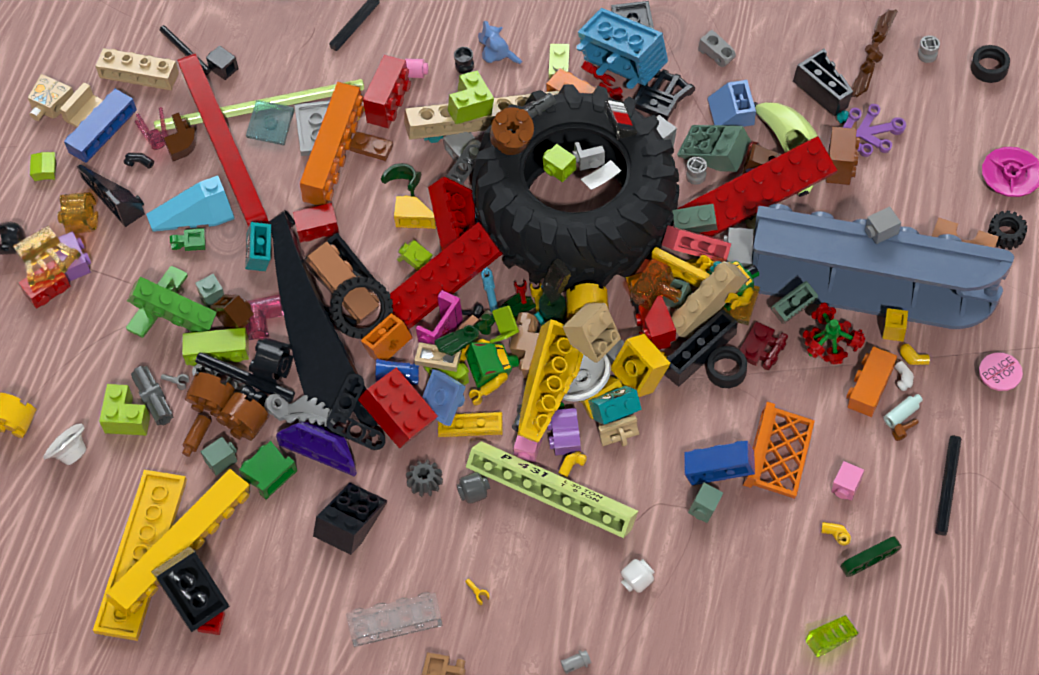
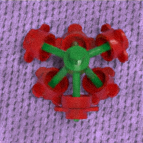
M824 302L817 307L816 311L811 313V317L817 319L821 324H827L825 330L821 331L816 327H813L810 331L805 330L803 332V337L806 341L804 344L808 347L806 351L810 357L816 359L819 356L825 362L830 361L834 365L841 364L843 359L848 357V353L842 347L837 346V343L845 340L847 345L856 352L858 348L863 346L865 336L862 333V329L858 331L853 330L850 333L852 325L849 321L838 323L836 319H833L836 313L835 307H829ZM827 339L832 340V346L827 349V355L823 356L822 354L826 350L822 346H824Z

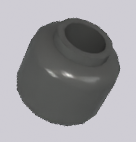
M478 472L461 477L459 484L456 485L461 500H465L468 504L485 499L487 497V490L490 489L487 477L482 478Z

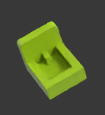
M413 240L409 244L404 243L398 251L400 255L397 261L405 260L418 271L428 263L433 255Z

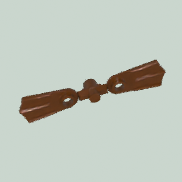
M888 9L885 14L878 17L874 30L875 33L872 36V44L867 45L865 48V52L868 54L866 61L860 66V73L851 87L853 90L852 97H859L868 90L875 62L878 63L883 58L878 45L886 38L898 11L896 9Z

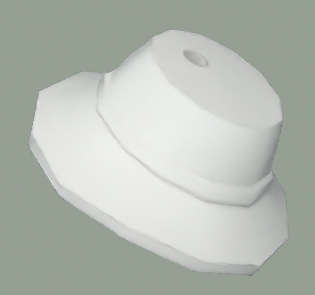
M75 424L58 436L44 454V460L56 458L66 465L76 462L86 451V446L81 436L85 429L84 425Z

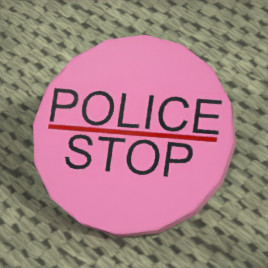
M1005 353L987 355L981 361L979 367V375L983 383L997 391L1014 389L1020 383L1023 375L1022 367L1018 360Z

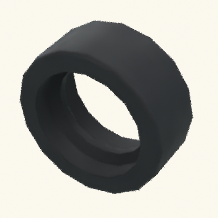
M985 45L978 48L973 55L971 63L972 74L977 79L987 83L1001 81L1008 73L1010 66L1009 54L1003 48L995 45ZM984 58L995 59L1002 67L996 70L986 69L979 61Z
M723 346L711 352L707 359V375L714 385L730 389L737 387L744 381L747 373V359L739 349L732 346ZM731 359L736 361L740 367L735 375L723 376L715 371L714 365L718 360Z

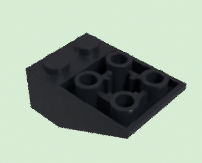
M349 483L316 516L313 537L351 555L364 541L387 504V500Z

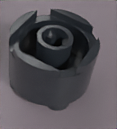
M270 338L259 339L255 346V358L249 365V372H252L253 376L281 385L283 382L280 380L282 377L287 378L292 366L293 355H290L292 345Z

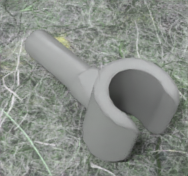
M180 374L178 377L161 375V379L177 384L180 390L186 389V385L180 383L181 381L189 382V378L185 374Z

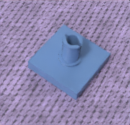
M433 369L422 398L437 414V421L451 426L457 408L464 404L465 398L463 393L466 386L440 370Z

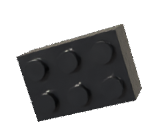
M190 546L151 571L191 632L230 607L200 558Z

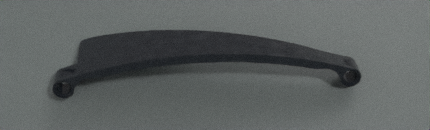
M284 210L271 219L268 224H271L277 282L288 338L292 345L291 350L303 393L308 396L307 401L316 397L318 399L316 405L324 402L325 406L323 409L329 408L331 411L346 377L350 374H358L347 354L308 272L295 235L291 229L295 225V221ZM358 379L349 380L348 383L351 384L349 391L344 389L343 393H348L355 398L356 394L352 393L355 387L360 386L357 383ZM365 385L362 389L360 396L367 390ZM342 397L339 400L340 407L348 409L351 406V400L348 397ZM357 400L353 411L359 422L371 428L379 425ZM340 418L333 419L334 423H338ZM324 424L321 425L325 428V430H328V428L325 427Z

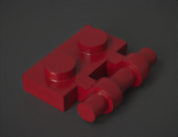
M756 321L740 351L745 355L748 363L757 366L759 360L764 362L762 367L765 370H770L772 365L776 364L780 351L784 350L787 345L788 335L781 333L779 338H774V329ZM767 346L773 347L770 352H765Z

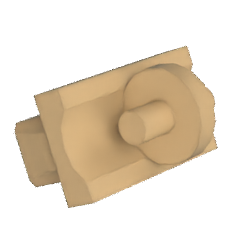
M627 415L605 425L599 423L598 427L602 446L620 441L622 446H626L627 438L639 435L635 415Z

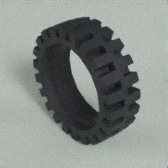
M353 277L343 281L333 292V297L330 298L331 306L329 307V312H331L330 317L334 325L343 334L356 339H363L387 316L393 313V301L390 299V293L380 282L368 277ZM365 287L371 289L378 296L381 311L378 319L372 325L366 328H355L345 321L342 315V302L349 291Z

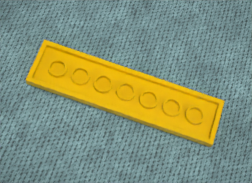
M150 470L143 471L93 627L95 634L138 641L151 597H147L142 602V607L135 614L131 613L126 617L107 601L106 592L174 525L187 482L186 476Z

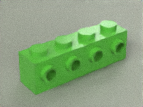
M139 277L134 283L127 302L135 307L147 310L157 317L171 321L174 325L190 330L192 333L209 331L217 313L142 277Z

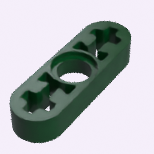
M895 536L890 537L847 559L841 564L840 568L846 577H851L896 554L902 548V545Z

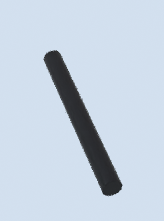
M165 25L160 27L159 31L185 56L194 54ZM198 57L205 75H208L211 69Z

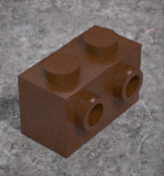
M224 294L209 307L217 312L215 316L224 327L243 328L250 322L249 318L254 315L251 311L250 303L239 295Z

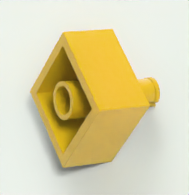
M642 334L626 339L611 365V371L624 386L636 389L638 397H642L654 392L671 363L666 359L667 355L664 356L665 353L660 352L649 338Z

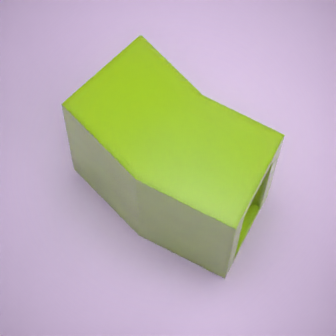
M55 152L31 154L30 176L33 180H55Z

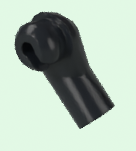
M127 153L123 161L125 165L131 167L134 165V162H139L148 169L154 165V160L143 153Z

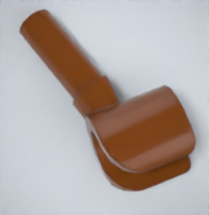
M914 419L904 425L897 424L892 431L895 440L900 441L906 438V431L917 425L919 421Z

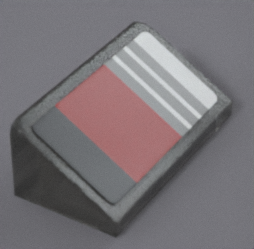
M606 99L604 109L616 138L621 139L637 135L625 103Z

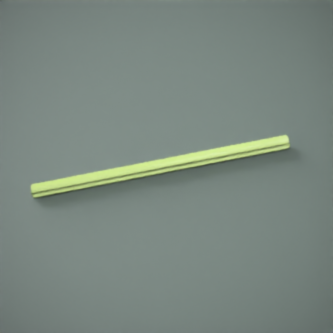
M362 79L343 82L360 87V91L364 90ZM336 84L219 108L223 117L229 118L332 97ZM199 112L180 115L181 119H186L188 126L203 123ZM172 117L154 121V127L157 132L175 128Z

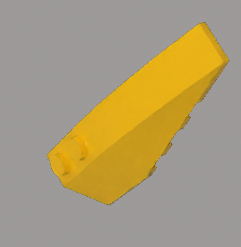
M552 319L540 328L526 381L519 420L518 435L536 443L540 441L551 422L552 416L559 408L564 395L567 394L571 383L578 375L584 355L570 344L563 329L564 324Z

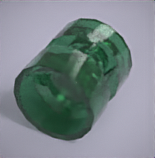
M547 292L540 297L539 313L545 322L552 319L562 324L565 323L566 301L560 293Z

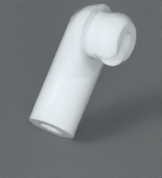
M900 361L894 366L901 375V380L897 382V386L902 391H906L908 387H912L914 375L906 364Z

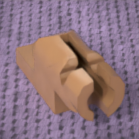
M521 312L516 320L519 332L512 335L510 350L512 355H517L518 359H521L519 369L522 371L524 378L527 379L539 333H537L538 321L536 316Z

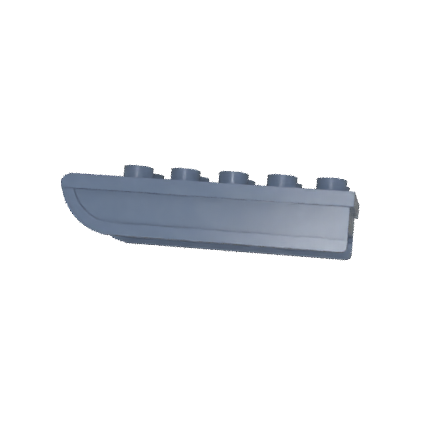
M782 204L758 207L752 265L757 267L759 276L753 279L754 293L783 298L807 281L818 294V298L813 304L820 305L825 302L829 307L886 317L887 308L908 311L907 321L948 329H964L978 325L995 311L1003 292V288L1000 286L1001 280H1005L1008 276L1014 260V255L1008 250L962 242L959 237L951 234L932 237L921 235L917 230L903 226L900 227L899 234L876 244L873 238H869L866 234L865 226L867 219H857L853 222L834 219L831 214L821 211L813 212L810 215L793 212L791 208Z

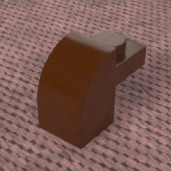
M179 112L171 115L177 133L164 137L166 147L173 162L191 154L196 146L194 127L189 128L186 119H181Z

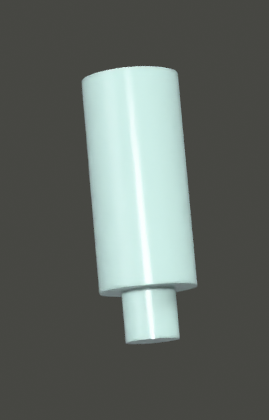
M919 394L914 397L908 396L884 416L885 423L894 429L897 424L902 423L919 409V403L923 401L922 397Z

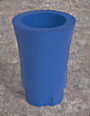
M376 359V382L397 367L410 384L418 385L419 365Z

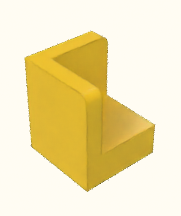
M887 308L883 339L904 342L908 311Z

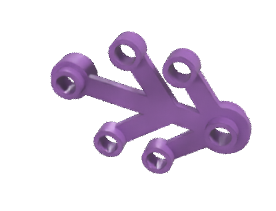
M871 104L867 110L866 117L856 133V137H860L868 143L863 145L859 143L858 152L864 157H869L873 152L872 145H874L881 152L888 153L892 148V142L888 139L880 140L873 135L889 131L894 135L902 134L906 128L904 119L896 117L890 123L869 127L874 117H877L880 113L879 105ZM852 108L850 110L849 118L843 128H852L854 122L858 121L861 117L860 109ZM871 109H875L877 112L873 113ZM852 113H857L858 116L855 117L852 115ZM882 144H887L889 148H884ZM863 148H868L870 152H865Z

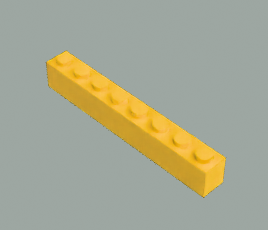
M229 469L106 592L107 601L126 617L131 613L135 614L142 607V602L147 597H152L159 588V583L151 571L189 546L193 550H198L205 542L204 539L209 534L212 535L218 530L219 523L224 518L226 520L230 518L235 511L234 508L239 503L243 504L248 499L250 485Z

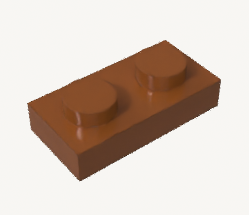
M356 131L352 139L350 151L386 161L393 148V141Z

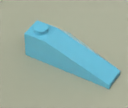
M218 176L195 184L146 214L152 231L176 230L178 227L184 226L197 228V225L207 224L209 227L217 226L235 219Z

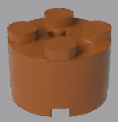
M514 107L498 112L490 129L492 145L506 155L521 153L529 145L534 132V124L528 112Z
M199 372L198 375L195 373L185 400L192 404L191 408L201 413L203 410L210 411L212 416L218 417L223 407L233 395L235 388L228 382L225 386L220 382L221 378Z
M236 392L228 400L216 420L221 425L228 427L231 430L230 434L236 439L240 440L243 437L252 441L268 420V412L254 399L250 402L245 399L247 395Z

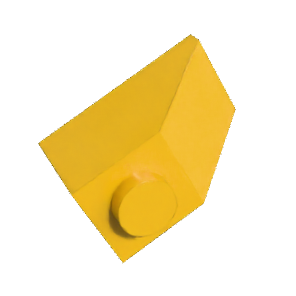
M408 195L396 196L394 211L396 228L436 229L434 213L417 197Z

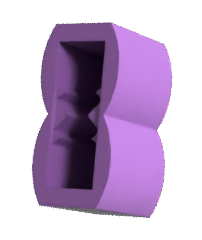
M576 408L555 411L548 425V431L553 430V436L549 437L550 450L555 449V456L571 454L576 451L581 452Z

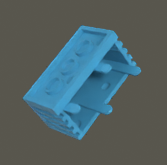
M601 8L578 31V36L581 39L577 45V50L583 52L585 55L584 60L600 66L596 74L601 76L609 70L630 79L626 84L628 89L634 88L637 83L645 86L668 62L662 32L604 8Z

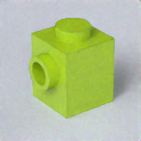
M556 144L552 149H548L544 153L543 169L549 176H554L561 182H564L576 170V157Z

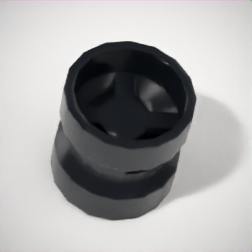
M468 47L458 48L454 52L455 68L459 73H470L474 69L473 52Z
M246 385L240 393L247 395L246 400L251 402L254 399L264 407L267 394L261 391L256 392L255 388Z

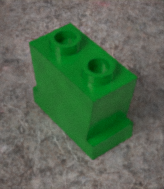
M270 441L268 444L261 446L257 454L251 459L246 460L239 471L242 479L258 488L260 495L267 500L297 472L295 461L289 456L285 459L272 441Z

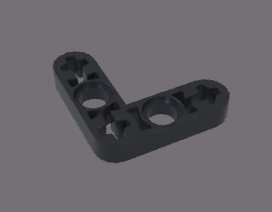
M350 374L342 384L327 417L326 426L331 432L370 450H380L386 442L383 433L350 418L364 387L362 376ZM357 378V383L360 386L355 387L352 393L356 394L355 398L348 393H343L344 389L349 391L351 384L348 383L349 380ZM342 397H348L351 400V406L348 409L340 407L339 400ZM339 417V422L346 425V421L350 422L345 434L342 433L344 428L337 426L334 429L332 427L331 419ZM356 425L361 428L362 434L360 437L353 438L350 435L352 426ZM366 429L370 431L368 436H379L380 445L372 446V441L369 439H365V443L361 441L365 437Z

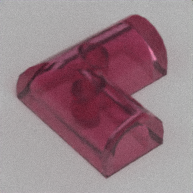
M280 294L248 300L252 307L251 311L254 313L249 318L250 322L246 325L249 340L269 337L267 319L284 316Z

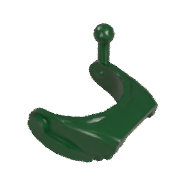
M399 163L385 170L381 176V182L386 184L395 179L409 180L408 191H410L411 197H415L414 190L419 184L422 174L421 172H415L414 168L408 164Z

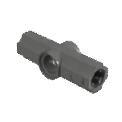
M147 366L135 368L131 373L132 379L139 390L138 393L144 405L149 409L156 424L164 426L170 423L174 417L165 401L166 398L158 382H155Z

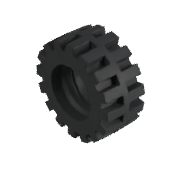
M1008 210L1006 213L1001 211L999 215L997 213L994 215L989 224L988 233L999 236L996 244L997 248L1001 246V249L1007 247L1008 250H1012L1013 247L1016 249L1023 243L1028 229L1026 220H1022L1023 216H1017V212L1012 214ZM1002 226L1011 227L1016 233L1006 234L999 228Z

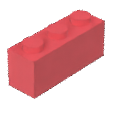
M669 225L667 226L662 243L663 246L675 251L699 257L706 255L711 260L721 262L727 261L731 243Z

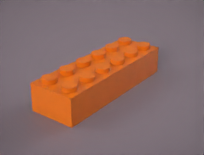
M337 82L300 181L303 202L320 206L332 200L334 193L332 188L339 181V169L344 167L346 150H350L352 144V133H356L358 117H362L364 111L360 87Z

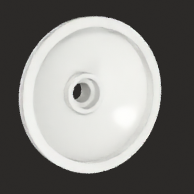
M583 355L579 373L571 383L570 389L564 395L563 400L582 401L597 394L606 385L610 377L611 365L608 357L605 355L598 363H595Z

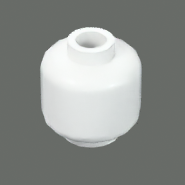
M634 559L621 571V575L624 578L621 583L629 592L634 589L636 592L641 593L654 581L652 574L655 572L643 559L641 561Z

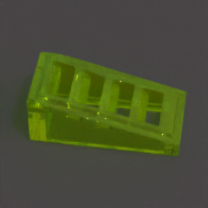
M844 615L809 631L805 641L816 657H820L856 637L859 632L848 617ZM840 625H842L844 630L847 632L846 634L843 633V631L839 627Z

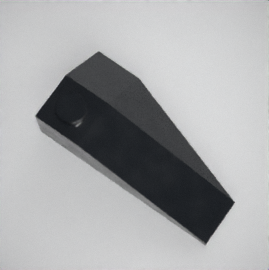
M82 165L77 166L81 178L124 227L145 215L142 208L144 203L138 195L134 196L128 189Z

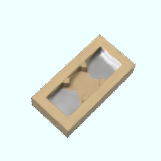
M419 342L414 360L415 365L457 372L461 350L450 356L439 352L436 345Z

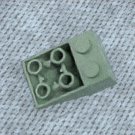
M692 125L677 156L686 160L693 157H701L706 161L709 168L717 171L737 172L752 141L743 126Z

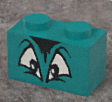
M251 222L246 233L245 269L266 271L270 262L271 224Z
M626 385L588 400L593 420L603 425L642 410L637 390Z

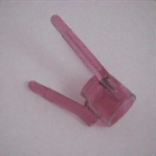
M162 107L159 108L162 132L157 129L150 131L140 114H136L138 120H135V124L153 150L163 148L166 145L164 137L168 136Z

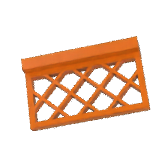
M767 402L762 410L752 447L754 450L755 474L745 476L743 486L751 488L754 485L795 499L815 420L777 409L774 403ZM776 415L783 417L788 424L779 428L775 421ZM798 423L808 425L807 431L800 434L795 425ZM790 427L796 437L787 440L782 431ZM778 434L783 443L774 446L770 440V437ZM798 440L803 449L795 453L790 443ZM786 446L791 456L782 459L777 450ZM773 452L778 462L770 465L765 457ZM794 459L798 469L791 472L785 462ZM779 465L782 466L786 475L780 478L773 471V468ZM768 471L774 481L770 483L761 481L762 473ZM789 478L794 485L793 490L785 489L781 481Z

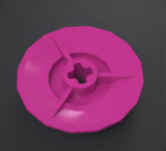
M1002 147L995 149L986 156L982 164V176L986 184L999 194L1007 197L1025 196L1031 194L1039 187V161L1034 155L1024 149Z

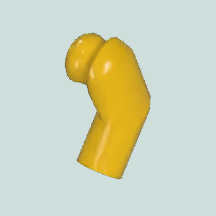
M580 451L567 455L558 473L568 477L574 465L579 464L583 466L586 463L587 456L581 454Z
M822 522L821 533L833 535L840 545L845 546L850 543L851 536L843 525Z

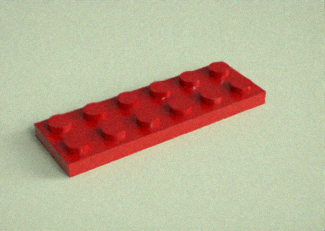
M477 222L390 293V299L393 301L392 314L402 320L408 330L439 306L438 295L442 290L453 295L503 254L480 222Z

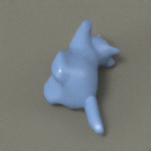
M484 21L482 33L478 34L479 42L485 45L482 52L483 60L492 63L507 57L513 62L521 64L522 60L509 50L506 41L499 34L503 27L490 26L488 21Z

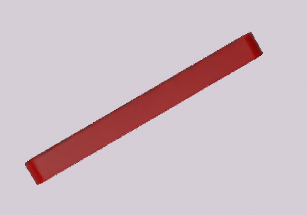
M196 53L178 59L181 72L248 227L251 222L268 224L267 215Z

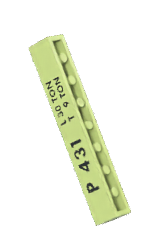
M482 441L471 449L466 468L622 538L633 528L638 510Z

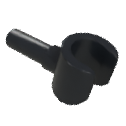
M475 304L472 310H462V315H474L479 319L485 311L482 305Z

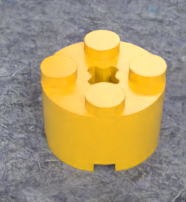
M586 283L576 285L575 290L571 292L568 289L566 291L568 319L570 320L586 303H606L609 310L607 288L603 286V289H600L598 284Z
M0 393V432L4 433L5 430L12 431V435L23 438L37 411L36 408L28 402L25 406L18 397Z

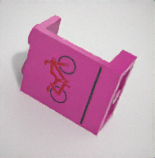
M443 290L440 292L438 302L442 319L433 332L418 325L416 328L418 343L435 345L434 341L457 330L463 321L460 298Z

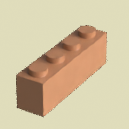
M325 242L307 256L306 262L333 293L343 281L356 276L352 272L353 268L349 262L343 261L340 258L338 249L333 244L330 246L328 242ZM365 287L349 291L342 302L348 313L357 320L358 325L377 311L380 306L377 296L373 292L369 293Z

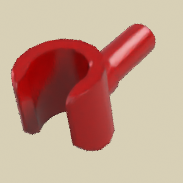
M602 82L599 84V86L607 89L612 99L619 100L623 98L621 95L623 91L620 87L612 89Z
M524 281L523 287H518L517 282H515V292L520 294L521 303L525 304L527 302L525 296L527 282Z

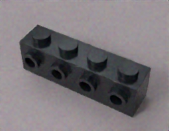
M723 309L720 310L702 328L698 329L691 338L682 343L672 355L666 358L671 364L664 375L678 387L682 385L707 362L712 351L723 347L737 334L738 321Z

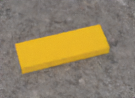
M657 247L652 251L653 265L698 288L701 282L710 276V274Z
M502 412L455 414L451 426L444 425L438 421V437L503 435Z

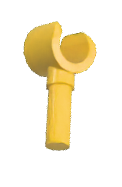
M540 283L539 289H533V284H531V296L535 300L536 312L540 313V297L543 295V286Z
M470 579L465 581L476 595L478 605H483V602L479 599L480 595L486 596L489 600L490 596L486 590L477 588Z

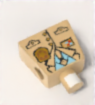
M41 74L28 96L33 109L29 115L36 121H39L43 115L53 119L61 114L60 108L74 94L72 87Z

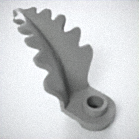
M272 394L266 398L264 403L265 410L279 421L286 420L288 423L293 422L295 419L303 423L308 419L311 424L317 421L318 425L324 424L327 427L326 420L330 412L329 408L323 409L325 406L324 402L316 405L318 400L316 397L307 401V395L289 404L281 396Z

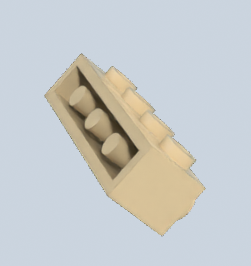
M103 48L96 63V69L100 78L171 91L179 74L176 61L157 58L150 55H139L133 52H122L116 49Z
M725 261L718 264L714 268V272L701 282L700 287L687 297L682 307L672 314L671 318L679 336L691 338L698 329L702 328L726 304L724 301L728 294L736 293L748 280L735 264Z

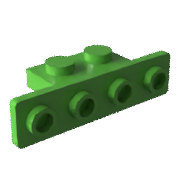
M170 266L158 282V285L176 293L188 275L186 272ZM139 308L126 326V329L143 338L158 317L147 310Z

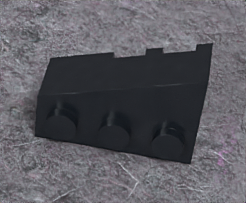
M824 48L797 65L793 82L832 115L836 116L848 108L853 90L843 75L837 72L835 63L829 60L827 51Z

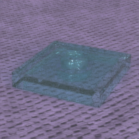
M256 100L246 137L284 146L295 111L294 108Z

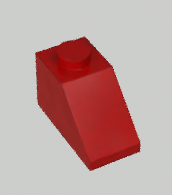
M662 295L657 296L645 318V328L642 329V333L655 346L676 340V328Z

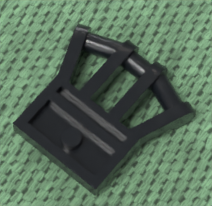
M663 69L659 70L653 77L658 78L653 87H649L648 83L645 86L642 85L634 100H636L635 109L655 115L656 117L660 115L668 121L678 102L684 97L693 94L695 86L688 84L681 78V75H673L668 70ZM666 80L670 81L665 92L659 90L663 82ZM680 86L682 90L674 96L671 95L675 87Z

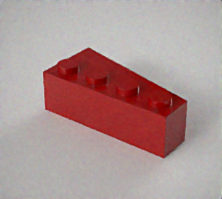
M442 177L428 187L442 251L475 225V204L473 203L472 190L446 177Z

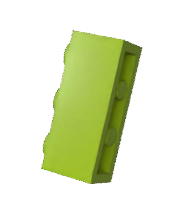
M236 328L183 333L182 355L186 365L195 366L198 364L195 360L199 352L223 362L249 360V338L246 329Z

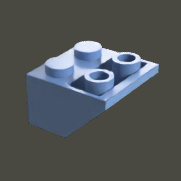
M747 80L729 82L708 97L707 100L714 125L743 127L755 125L756 109Z

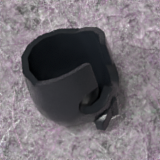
M11 221L0 223L2 245L0 244V255L20 252L26 243V233L22 226Z

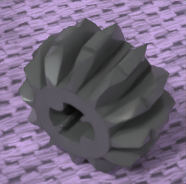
M428 459L424 464H421L418 460L417 466L411 465L410 472L406 473V478L408 479L406 482L407 487L411 488L413 494L419 492V496L423 497L424 493H428L431 497L432 490L438 492L439 485L443 484L442 470L438 469L436 463L430 465Z

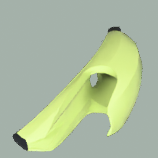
M754 102L756 114L776 134L785 153L818 136L811 124L793 108L780 103L765 102L758 104ZM814 185L799 192L798 196L802 197L809 194Z

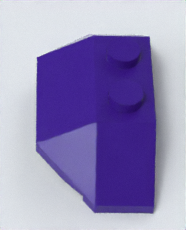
M307 422L297 423L279 431L276 435L278 444L281 447L354 477L357 474L346 439L325 430L321 425H312Z

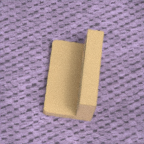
M83 83L60 108V112L64 121L78 127L81 121L85 120L103 100L93 95L90 85Z

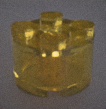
M91 192L60 195L61 211L58 212L57 217L60 224L63 223L66 234L70 232L74 234L89 233L97 229L98 211L94 212L93 205L97 204Z

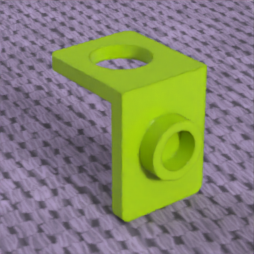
M510 306L492 311L500 335L491 339V343L507 339L519 332Z

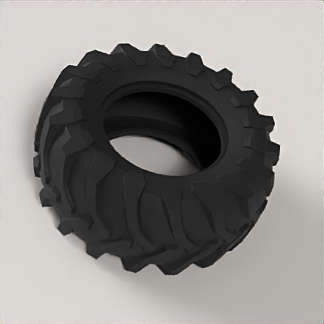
M564 84L559 93L553 95L556 104L543 111L539 117L535 116L532 118L534 124L533 136L529 145L521 153L506 155L495 148L490 140L492 125L487 128L474 162L472 179L473 203L477 205L475 206L477 219L480 220L485 230L503 253V264L508 269L517 265L529 272L530 282L537 285L543 278L557 281L561 290L565 291L568 289L571 291L578 283L584 282L598 284L599 288H603L615 275H620L624 278L635 275L645 259H652L654 248L661 249L667 226H672L674 222L672 210H676L678 206L679 185L677 182H679L678 168H675V161L673 156H671L674 153L671 140H663L657 130L659 120L655 115L646 118L635 110L636 100L630 96L623 102L609 98L607 89L601 86H597L591 94L579 93L573 84ZM541 90L532 92L523 107L511 104L506 108L524 109L530 105V102H536L547 94ZM608 101L624 104L634 130L619 128ZM579 142L582 151L603 146L605 164L611 160L621 170L614 177L619 181L622 189L607 204L586 212H564L546 206L530 192L529 189L533 182L545 172L543 169V155L548 149H552L558 144L572 154L574 143Z

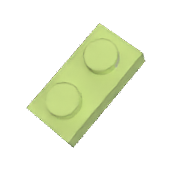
M550 44L549 79L560 68L566 72L569 71V44Z

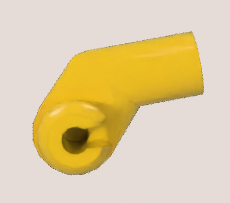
M903 344L900 347V354L909 365H929V354H917L909 344Z

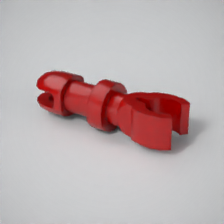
M584 61L581 66L582 69L593 74L595 79H601L608 86H613L609 82L610 80L616 82L615 78L606 73L601 76L597 75L596 71L598 68L588 61Z

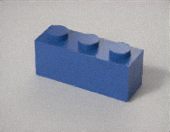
M748 440L684 452L685 476L692 486L755 474L754 450Z

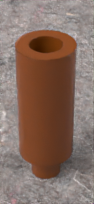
M197 415L182 444L184 447L183 455L190 457L192 452L197 451L211 424L209 418Z

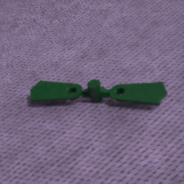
M517 293L498 308L510 306L515 318L521 312L525 313L536 308V304L531 296H526L527 302L522 304L520 294ZM493 313L491 316L483 314L481 321L474 326H465L458 331L436 339L434 344L438 351L453 356L477 339L479 331L483 335H489L492 325L496 322Z

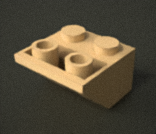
M586 303L563 326L570 344L595 363H598L621 339L606 303Z

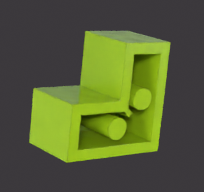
M478 71L459 75L458 92L449 94L448 112L455 124L492 114L494 97Z
M107 384L99 422L106 434L147 436L150 415L145 405L132 404L133 395L128 385Z

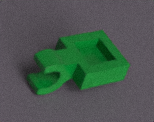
M204 228L184 230V235H171V249L179 250L184 247L185 251L206 250Z

